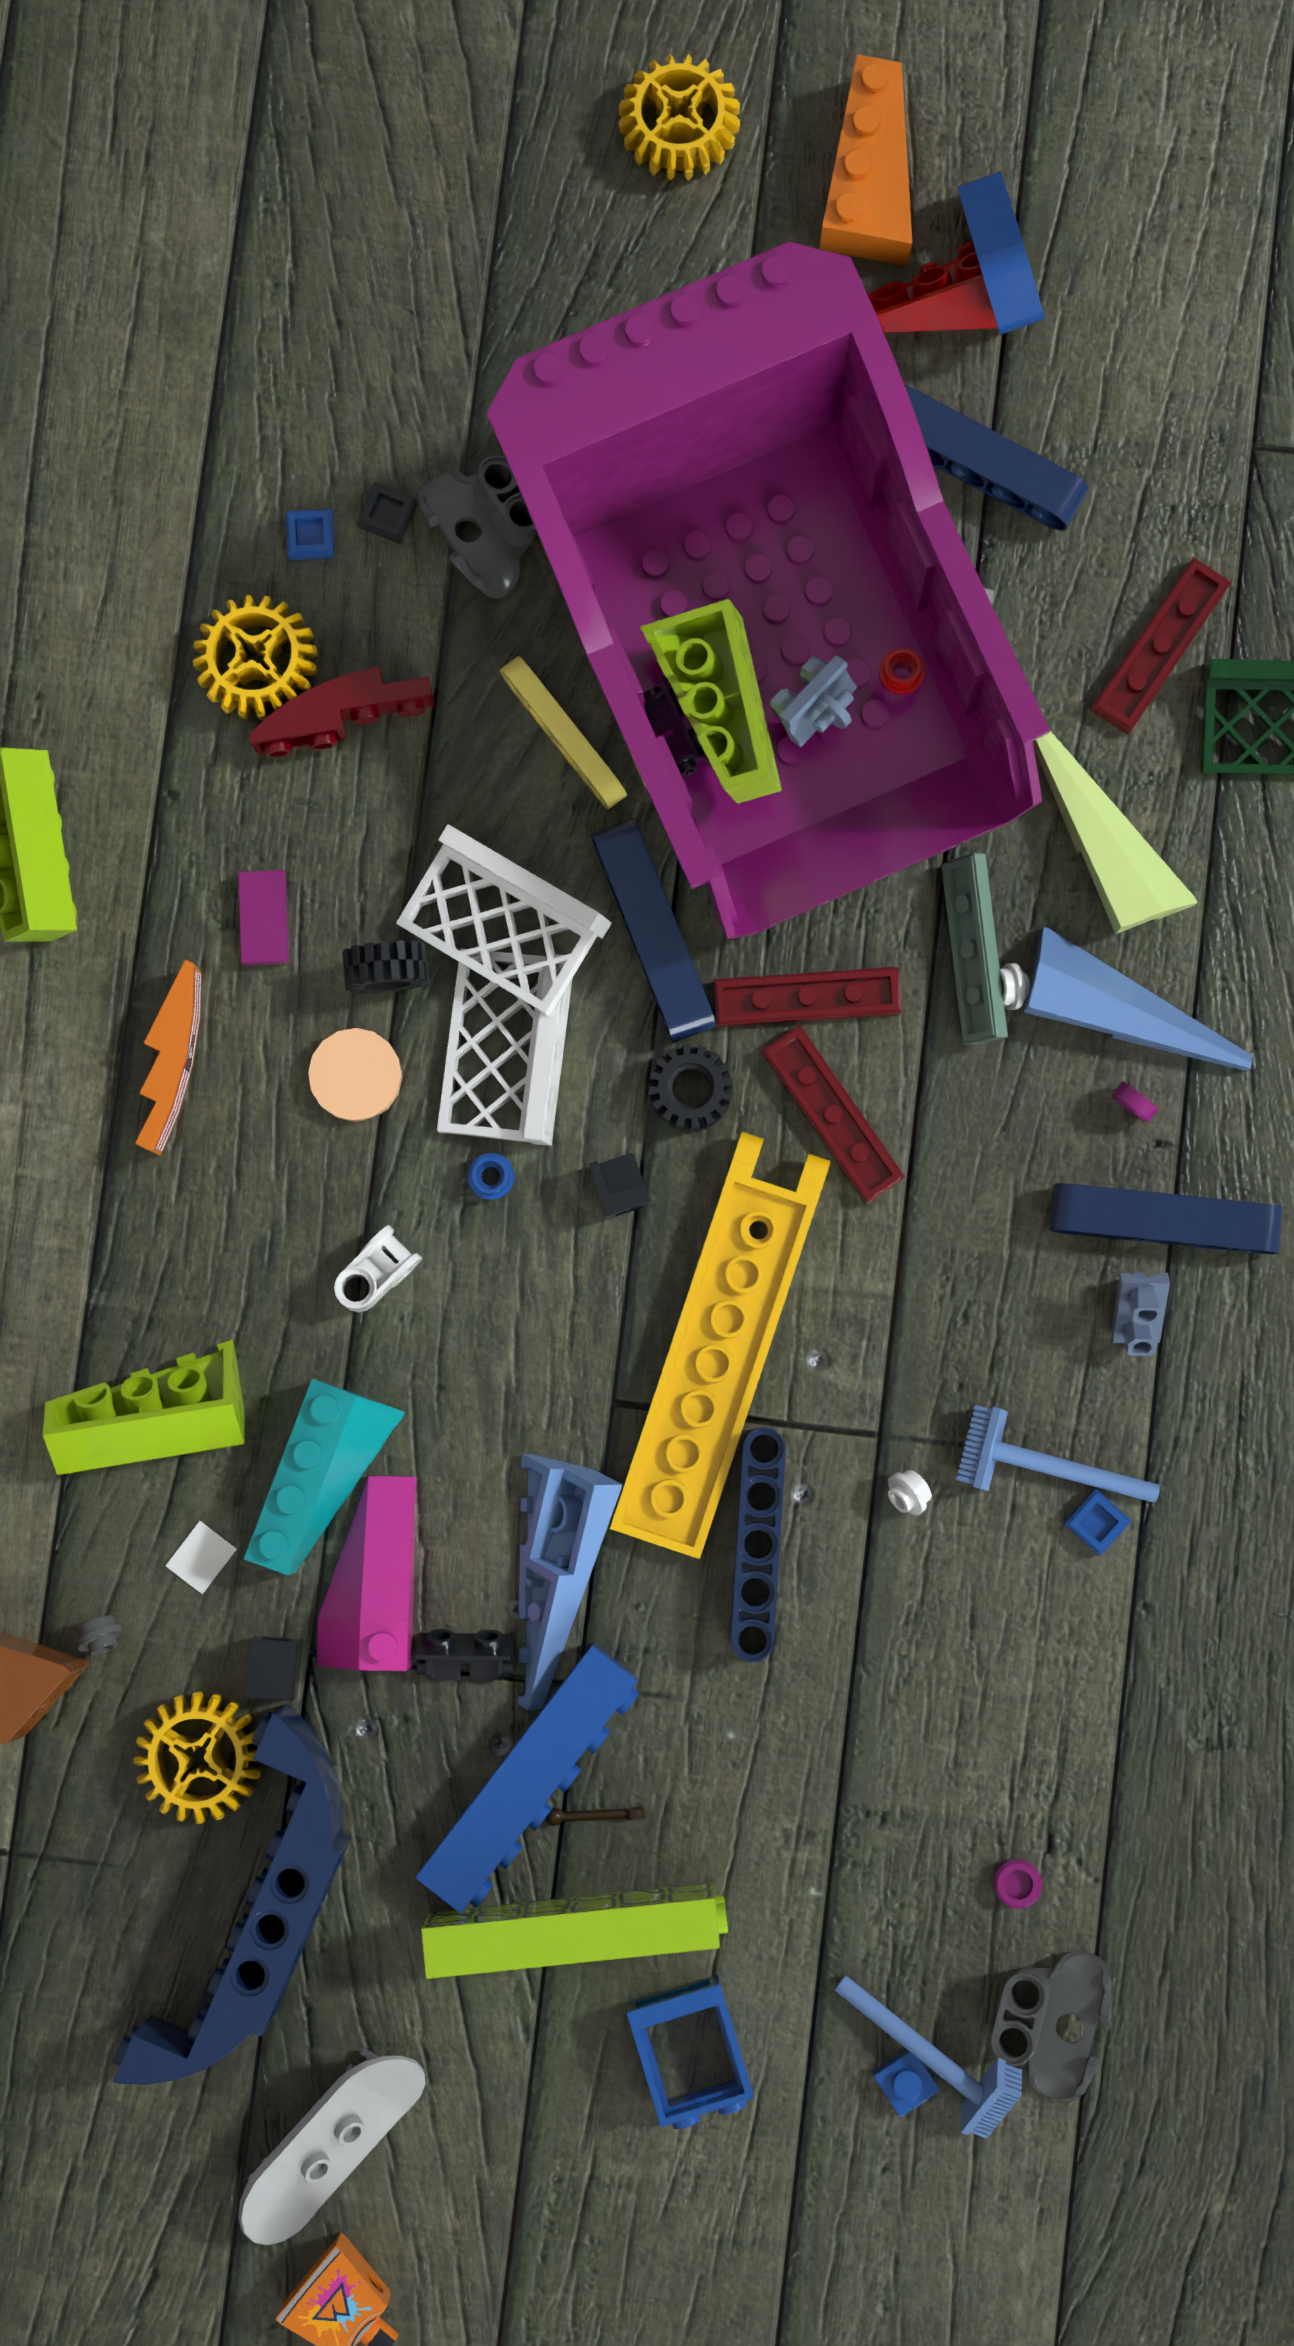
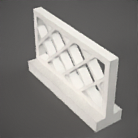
M447 824L438 839L443 843L441 849L396 924L550 1016L597 936L603 938L612 922L594 909ZM451 859L462 866L466 884L443 891L441 875ZM472 872L483 879L474 881ZM495 885L500 889L503 906L480 913L476 890ZM434 888V889H435V893L430 894L431 891H432V889ZM468 893L472 915L450 921L445 899ZM509 894L520 901L511 904ZM437 902L442 924L422 929L413 923L422 906ZM530 907L537 910L541 929L518 935L513 912ZM505 915L510 938L487 944L482 921ZM547 917L556 921L558 924L549 926ZM474 924L479 946L460 952L455 947L452 930ZM571 930L581 936L571 954L555 957L551 939L552 934ZM444 933L445 942L434 935ZM543 937L548 960L524 966L520 943ZM512 946L517 969L500 974L495 973L492 969L489 952ZM481 955L483 965L472 959V957ZM564 964L563 968L559 973L558 966ZM550 968L553 984L542 1001L530 994L527 975ZM519 978L520 987L509 980Z
M489 952L492 967L498 974L517 969L513 953ZM522 954L524 966L548 960L547 955ZM555 954V957H556V958H557V957H560V956H564V955H557V954ZM481 955L472 957L475 961L482 962ZM459 962L437 1132L552 1146L572 979L550 1016L537 1008L533 1010L527 1002L516 996L518 1001L497 1017L484 998L499 987V985L491 981L478 992L469 981L470 968ZM497 963L510 964V966L503 971ZM564 964L558 966L559 973L563 968ZM550 968L539 971L538 984L530 990V994L542 1001L553 984ZM469 989V991L473 994V997L466 1001L467 992ZM480 1003L493 1021L472 1037L463 1026L464 1015ZM524 1007L533 1018L532 1030L517 1042L503 1023ZM499 1028L512 1044V1047L495 1061L491 1062L478 1044ZM462 1035L468 1041L463 1046H461ZM530 1043L528 1056L523 1048ZM471 1049H474L487 1067L466 1083L457 1071L458 1062L461 1057ZM516 1053H519L527 1064L526 1076L511 1088L497 1069ZM493 1073L507 1092L489 1107L485 1108L472 1089ZM457 1081L460 1084L461 1088L455 1092V1085ZM524 1089L522 1102L517 1094ZM467 1094L481 1113L466 1125L452 1124L453 1105ZM510 1099H513L521 1109L519 1130L502 1129L492 1117V1114ZM487 1119L493 1128L478 1125Z

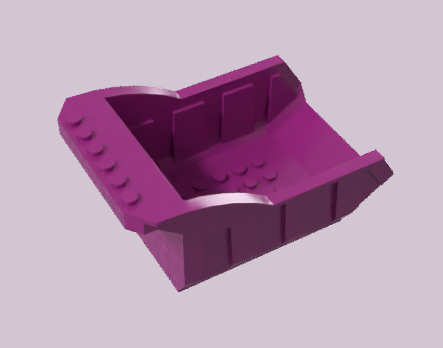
M787 242L516 358L486 413L488 421L535 526L588 661L689 886L692 890L706 884L715 916L727 939L752 936L1009 824L1042 802L1033 741L1050 733L1049 727L943 501L911 401L875 310L851 257ZM726 599L731 601L743 618L782 788L780 792L739 804L724 790L711 764L699 761L696 763L698 770L695 773L686 777L681 776L665 741V738L675 733L673 728L662 735L657 734L644 704L646 701L644 693L654 687H660L662 690L657 678L659 676H666L640 626ZM899 648H907L917 653L924 661L926 669L922 685L915 692L907 695H897L889 692L881 684L878 675L882 658L890 651ZM837 655L846 661L848 665L846 668L847 673L857 687L851 694L854 700L845 708L852 721L845 729H840L831 723L823 733L817 730L802 747H799L790 740L784 725L774 715L770 701L781 689L787 688L798 695L806 687L800 678V672L812 656L830 662ZM898 668L893 672L900 679H906L910 676V673L904 668Z

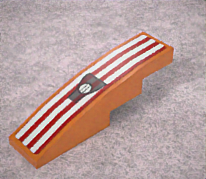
M188 960L184 961L144 1041L145 1045L158 1052L159 1055L140 1094L156 1103L135 1144L159 1156L162 1154L181 1108L193 1066L199 1028L201 970Z

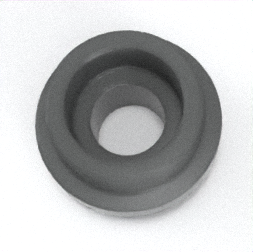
M113 1616L98 1617L78 1627L79 1639L76 1641V1645L81 1652L89 1651L91 1656H99L114 1650L118 1646L117 1640L124 1635V1631L121 1625L115 1623Z

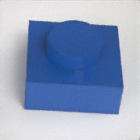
M907 2049L872 2072L900 2118L941 2091L925 2064Z

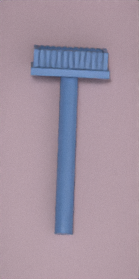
M975 1405L974 1417L971 1419V1428L968 1431L969 1435L967 1434L968 1440L965 1442V1452L962 1454V1464L959 1466V1475H957L956 1480L972 1484L975 1488L989 1491L997 1460L1149 1502H1156L1160 1491L1159 1484L1001 1442L1008 1411L997 1407L990 1409Z
M845 1975L834 1990L966 2097L962 2103L961 2133L965 2135L973 2133L988 2138L994 2131V2128L1002 2121V2118L1010 2111V2108L1022 2096V2070L1007 2065L1006 2060L997 2058L978 2082L847 1975Z

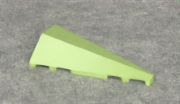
M1051 731L1048 735L1033 741L1035 752L1077 853L1082 852L1115 934L1153 919L1156 921L1198 903L1193 894Z

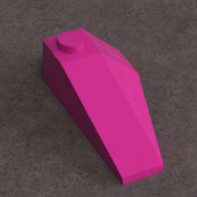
M368 1476L318 1616L317 1666L367 1671H408L412 1667L416 1477Z

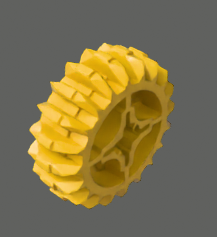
M669 53L668 57H666L665 66L661 67L652 59L649 63V74L637 69L634 75L635 84H626L624 88L625 100H621L619 103V115L622 117L619 120V131L622 135L626 136L624 138V146L627 152L635 151V161L638 166L650 161L649 171L653 176L661 168L667 169V178L670 181L675 177L676 171H684V176L689 181L693 177V168L697 167L702 173L707 175L710 171V161L721 165L725 157L724 150L732 151L735 145V137L733 135L737 134L740 129V120L737 117L740 113V104L738 99H733L735 89L732 83H723L724 74L721 68L709 73V63L706 58L698 66L692 65V57L689 53L684 57L683 63H675V59ZM707 103L712 108L716 117L709 131L703 126V119L700 117L702 115V108ZM650 104L656 108V115L659 117L656 120V127L652 131L647 128L643 120V115Z
M246 595L244 607L238 609L236 603L228 599L227 608L230 613L223 616L220 611L213 610L211 615L216 625L213 627L209 624H201L200 631L208 640L194 641V649L202 654L193 659L194 668L202 672L197 681L202 688H209L207 697L212 703L222 700L221 708L225 713L229 714L238 706L240 718L246 720L250 716L252 708H255L258 718L265 720L268 707L273 706L276 711L282 706L281 702L286 699L290 701L297 697L294 692L296 689L301 691L311 689L309 681L303 676L317 674L316 665L308 661L318 656L316 646L308 644L314 638V635L310 628H301L304 619L300 613L289 616L290 608L285 602H281L273 610L271 598L265 595L259 607H256L252 596ZM255 626L273 629L272 631L266 629L263 633L254 636L242 631ZM230 640L236 648V653L232 661L228 663L230 669L222 675L220 669L221 655L224 647ZM287 641H290V663L285 673L281 675L275 666V661L283 652L281 647ZM243 646H246L251 653L254 652L258 656L262 655L268 670L260 663L257 664L254 660H249ZM252 680H262L269 684L268 687L257 690H246L237 687L239 684L245 686Z
M201 1691L193 1693L191 1707L183 1695L175 1697V1712L166 1704L157 1708L158 1716L163 1723L153 1718L145 1721V1728L154 1736L141 1735L136 1740V1744L139 1747L149 1750L148 1753L134 1757L135 1765H148L149 1770L139 1775L137 1782L144 1784L152 1780L155 1787L146 1794L148 1801L155 1799L161 1794L165 1800L160 1805L159 1811L166 1814L174 1804L178 1805L176 1817L181 1822L186 1820L190 1810L194 1809L196 1823H204L207 1818L208 1808L215 1820H220L225 1816L223 1802L233 1811L238 1810L242 1803L236 1792L250 1797L255 1791L252 1784L246 1781L245 1778L259 1779L262 1776L263 1771L260 1768L250 1765V1761H256L253 1758L257 1749H250L249 1746L255 1731L246 1735L243 1727L251 1723L253 1718L250 1714H247L238 1721L235 1720L232 1716L239 1707L236 1701L231 1702L224 1711L220 1710L222 1703L221 1694L216 1693L212 1695L208 1707L205 1706L204 1695ZM188 1719H204L213 1722L202 1738H193L185 1733L180 1735L172 1730L179 1722ZM225 1732L232 1740L235 1748V1771L228 1768L230 1764L221 1757L219 1752V1745ZM211 1739V1742L205 1749L207 1752L204 1755L205 1761L209 1763V1768L204 1763L188 1775L195 1755L190 1752L189 1747L196 1751ZM165 1743L170 1746L168 1751L173 1753L179 1762V1770L174 1778V1782L169 1777L164 1765L163 1750ZM196 1777H206L214 1782L218 1779L227 1785L222 1791L211 1795H195L186 1792Z

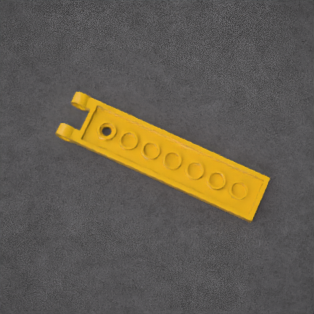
M745 1132L741 1133L610 1526L611 1530L698 1559L701 1557L831 1162L830 1160L808 1154L796 1192L751 1178L764 1139ZM760 1221L767 1226L768 1232L763 1239H755L750 1235L749 1228L752 1223Z

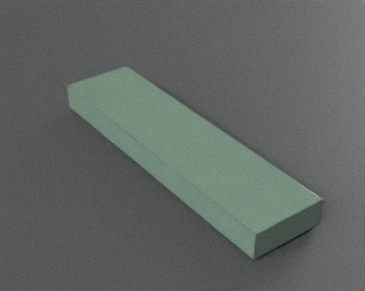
M972 853L941 863L963 1045H978L1008 1037L986 854Z

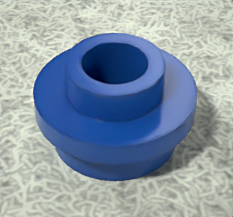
M496 1153L480 1155L471 1163L468 1170L470 1188L477 1196L483 1199L496 1200L502 1198L511 1190L515 1176L512 1165L505 1157ZM493 1168L499 1171L500 1180L497 1184L487 1185L483 1182V1174L486 1170Z

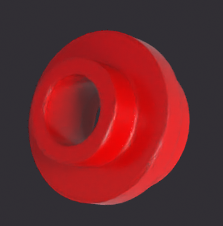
M899 648L887 653L882 658L878 671L879 680L883 687L897 695H907L919 689L926 673L922 658L907 648ZM898 668H904L910 673V676L906 679H900L893 672Z

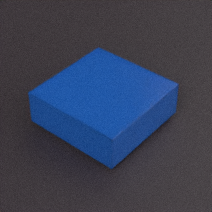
M332 509L286 511L287 552L289 560L335 558L334 515Z
M1093 1489L1063 1524L1098 1556H1101L1131 1523V1520L1097 1489Z

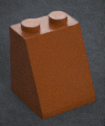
M0 1632V1743L5 1746L26 1736L90 1663L83 1657Z

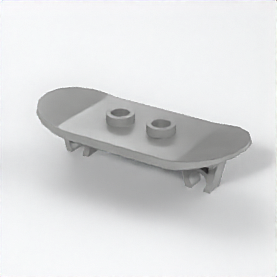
M364 2048L360 2054L367 2058V2061L357 2066L350 2063L346 2068L347 2072L336 2080L272 2153L262 2161V2164L255 2172L249 2175L248 2183L240 2199L238 2219L242 2232L252 2242L272 2245L283 2242L301 2231L324 2202L420 2098L426 2083L424 2069L416 2060L404 2056L379 2057Z

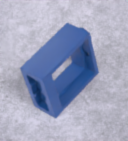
M719 1975L627 2003L628 2020L660 2127L672 2124L673 2129L686 2128L698 2123L701 2120L699 2115L718 2110L720 2115L734 2113L747 2106L746 2100L754 2098L752 2084ZM714 2006L736 2079L669 2100L647 2027Z

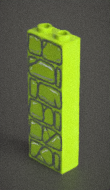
M713 1883L465 1908L461 1914L456 1910L429 1912L421 1931L426 1979L718 1949L720 1948L719 1934L728 1933L724 1895L715 1896Z

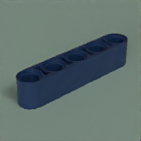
M904 384L934 467L1047 527L1058 531L1068 529L1089 491V486L1082 478Z
M635 818L592 833L591 838L672 1043L717 1027L710 1004Z
M1056 1183L1053 1186L1049 1231L1062 1234L1226 1251L1279 1254L1283 1207L1265 1203Z
M768 1427L755 1428L750 1431L743 1440L741 1451L730 1641L735 1654L743 1661L751 1663L759 1662L770 1654L775 1635L786 1447L781 1434ZM759 1435H769L776 1442V1455L768 1462H759L751 1454V1442ZM764 1482L773 1489L774 1499L769 1507L760 1510L755 1509L748 1502V1490L753 1484ZM754 1530L765 1531L770 1536V1549L763 1556H751L745 1550V1538ZM751 1578L762 1579L768 1585L767 1597L759 1604L747 1603L741 1595L743 1584ZM749 1626L759 1627L765 1633L764 1645L754 1652L745 1651L738 1643L739 1634Z

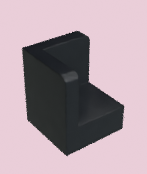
M629 1153L599 1164L598 1161L588 1163L607 1220L651 1206V1201L634 1154Z
M255 1636L249 1639L245 1696L248 1698L292 1701L297 1698L303 1639Z

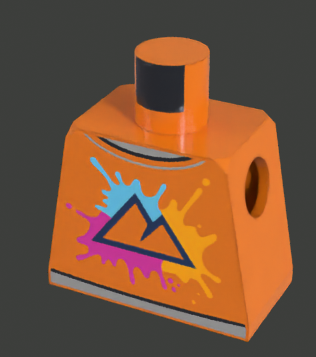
M340 2232L282 2303L275 2318L281 2325L316 2346H356L359 2341L365 2346H392L399 2336V2333L380 2317L389 2303L391 2296L389 2288L342 2232Z

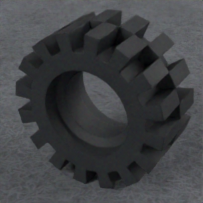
M396 940L390 943L388 941H380L377 944L371 942L364 943V946H351V948H346L342 951L345 990L355 993L360 991L361 993L398 992L401 989L411 990L414 987L420 988L429 984L425 943H417V941L404 943V940Z
M690 1044L682 1045V1048L676 1050L672 1048L667 1051L663 1058L660 1057L649 1078L650 1101L657 1116L661 1120L666 1121L668 1126L674 1129L677 1127L686 1132H691V1130L695 1129L701 1131L707 1129V1126L711 1124H716L721 1119V1116L726 1113L732 1098L733 1080L729 1073L730 1069L726 1062L723 1063L720 1059V1055L715 1051L712 1053L706 1050V1047L701 1045L690 1047ZM685 1071L699 1072L708 1081V1096L698 1105H684L673 1094L672 1085L675 1078Z

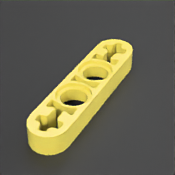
M517 656L502 667L499 671L508 686L601 804L609 810L625 798L627 793L617 777L525 661Z

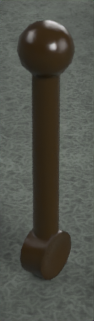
M552 1807L545 1819L549 1825L558 1826L562 1821L645 1818V1812L643 1807L586 1811H561L557 1807Z

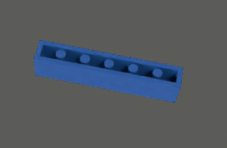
M593 1642L427 1859L415 1878L460 1914L469 1903L477 1908L493 1887V1884L487 1880L498 1864L507 1869L523 1846L517 1842V1839L526 1827L529 1826L535 1831L552 1809L546 1801L558 1787L561 1791L565 1792L580 1773L581 1768L575 1765L577 1760L586 1749L594 1754L606 1739L610 1730L604 1725L612 1714L617 1711L623 1716L635 1701L639 1692L633 1687L638 1682V1677Z

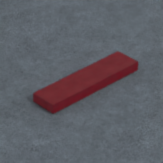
M1193 557L1090 710L1129 735L1231 584V581Z
M898 967L713 979L717 1027L901 1015L902 1013Z
M798 1025L761 1050L770 1067L865 1205L905 1179L899 1167L801 1025Z

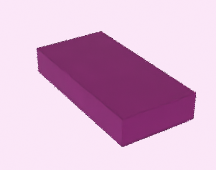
M286 871L238 872L242 965L290 964Z

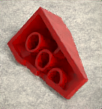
M973 241L956 248L959 257L942 266H937L933 261L919 268L920 273L913 281L907 284L900 281L891 282L867 294L884 333L998 328Z

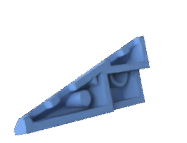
M1045 927L1042 928L1024 1013L1112 1034L1111 1038L1244 1071L1251 1069V1054L1053 930Z
M523 1454L521 1468L528 1470V1496L521 1498L520 1512L528 1513L527 1543L520 1545L519 1618L526 1620V1646L519 1648L518 1662L525 1663L526 1670L525 1694L518 1696V1704L526 1710L542 1709L622 1484L591 1468L533 1454Z

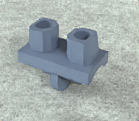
M837 655L830 662L812 656L800 672V678L806 687L798 695L787 688L781 689L770 701L774 715L784 725L790 740L799 747H802L817 730L823 733L831 723L840 729H845L852 721L845 708L854 700L851 694L857 687L847 673L846 668L848 665L846 661Z
M1135 1272L1133 1275L1130 1273H1120L1111 1334L1113 1343H1125L1126 1352L1129 1356H1152L1156 1353L1157 1343H1160L1170 1286L1168 1273H1158L1152 1277H1147L1144 1272Z

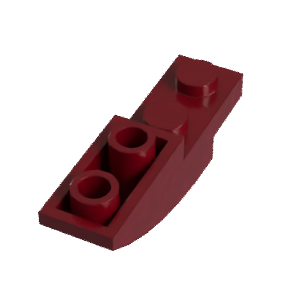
M379 666L352 672L313 687L282 705L249 734L250 742L257 755L264 754L267 758L284 757L290 755L293 748L310 746L311 750L331 749L338 745L337 741L348 739L345 721L352 720L355 725H366L379 721L381 715L398 713L400 717H413L425 713V708L435 706L432 687L428 676L385 684Z

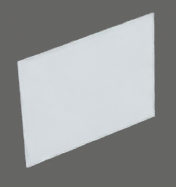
M199 1521L166 1564V1567L203 1594L237 1549L203 1522Z

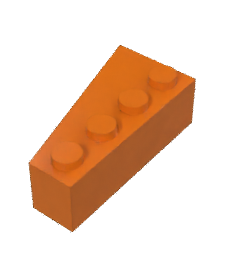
M857 54L822 225L819 249L908 267L912 248V228L902 62Z

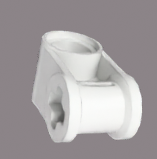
M390 1225L379 1231L365 1245L360 1254L336 1278L334 1285L335 1295L340 1303L350 1311L363 1312L372 1308L391 1288L407 1277L422 1260L418 1253L411 1254L393 1236L394 1229ZM383 1250H388L399 1262L397 1264L394 1263ZM361 1277L369 1282V1294L362 1301L354 1302L348 1300L345 1296L346 1284L353 1278Z

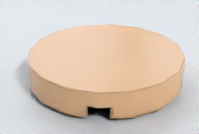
M359 1028L337 1031L323 1040L312 1055L308 1071L311 1091L320 1106L336 1118L353 1122L373 1118L388 1110L399 1095L403 1078L399 1058L390 1043L373 1031Z

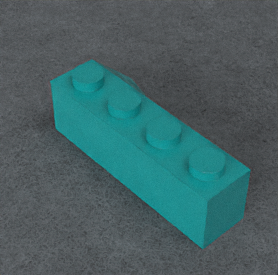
M312 1379L244 1559L287 1576L295 1574L406 1412L321 1380Z

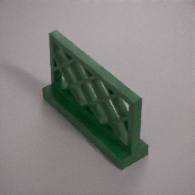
M1209 659L1202 663L1201 682H1204L1201 773L1294 775V765H1286L1294 757V744L1278 728L1294 713V695L1291 693L1294 692V661ZM1216 690H1233L1246 704L1228 722L1215 709ZM1245 691L1260 692L1251 699ZM1269 691H1279L1292 705L1274 723L1256 704ZM1250 709L1268 728L1251 745L1232 727ZM1216 720L1222 728L1214 734V723ZM1227 732L1244 751L1231 764L1213 763L1214 743ZM1271 733L1290 751L1277 765L1266 764L1254 751ZM1249 756L1256 764L1240 763Z

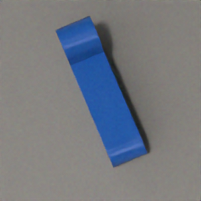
M1001 171L957 186L1000 335L1045 320L1028 256Z

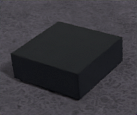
M374 482L357 521L358 528L401 544L418 505L417 498Z

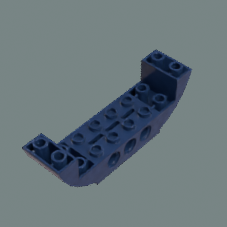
M287 1704L274 1713L270 1711L267 1717H262L251 1742L258 1746L253 1759L302 1781L300 1785H296L285 1809L286 1813L292 1815L289 1824L284 1823L280 1831H276L267 1850L265 1858L272 1860V1864L269 1869L264 1868L261 1875L256 1877L245 1903L253 1906L250 1914L245 1913L241 1921L236 1923L226 1945V1949L233 1952L231 1959L225 1958L221 1968L218 1967L208 1986L206 1995L212 1997L213 2000L211 2004L206 2003L202 2012L197 2014L189 2031L153 2015H150L141 2027L133 2025L128 2036L124 2035L112 2061L113 2064L119 2066L113 2080L117 2084L149 2085L178 2080L205 2070L232 2053L252 2033L262 2036L275 2017L351 1840V1837L343 1834V1802L338 1777L327 1750L311 1726ZM291 1868L299 1871L304 1877L305 1883L299 1884L292 1881L287 1869ZM268 1915L278 1916L283 1921L285 1928L281 1929L272 1925ZM249 1961L258 1962L263 1967L264 1973L253 1970Z

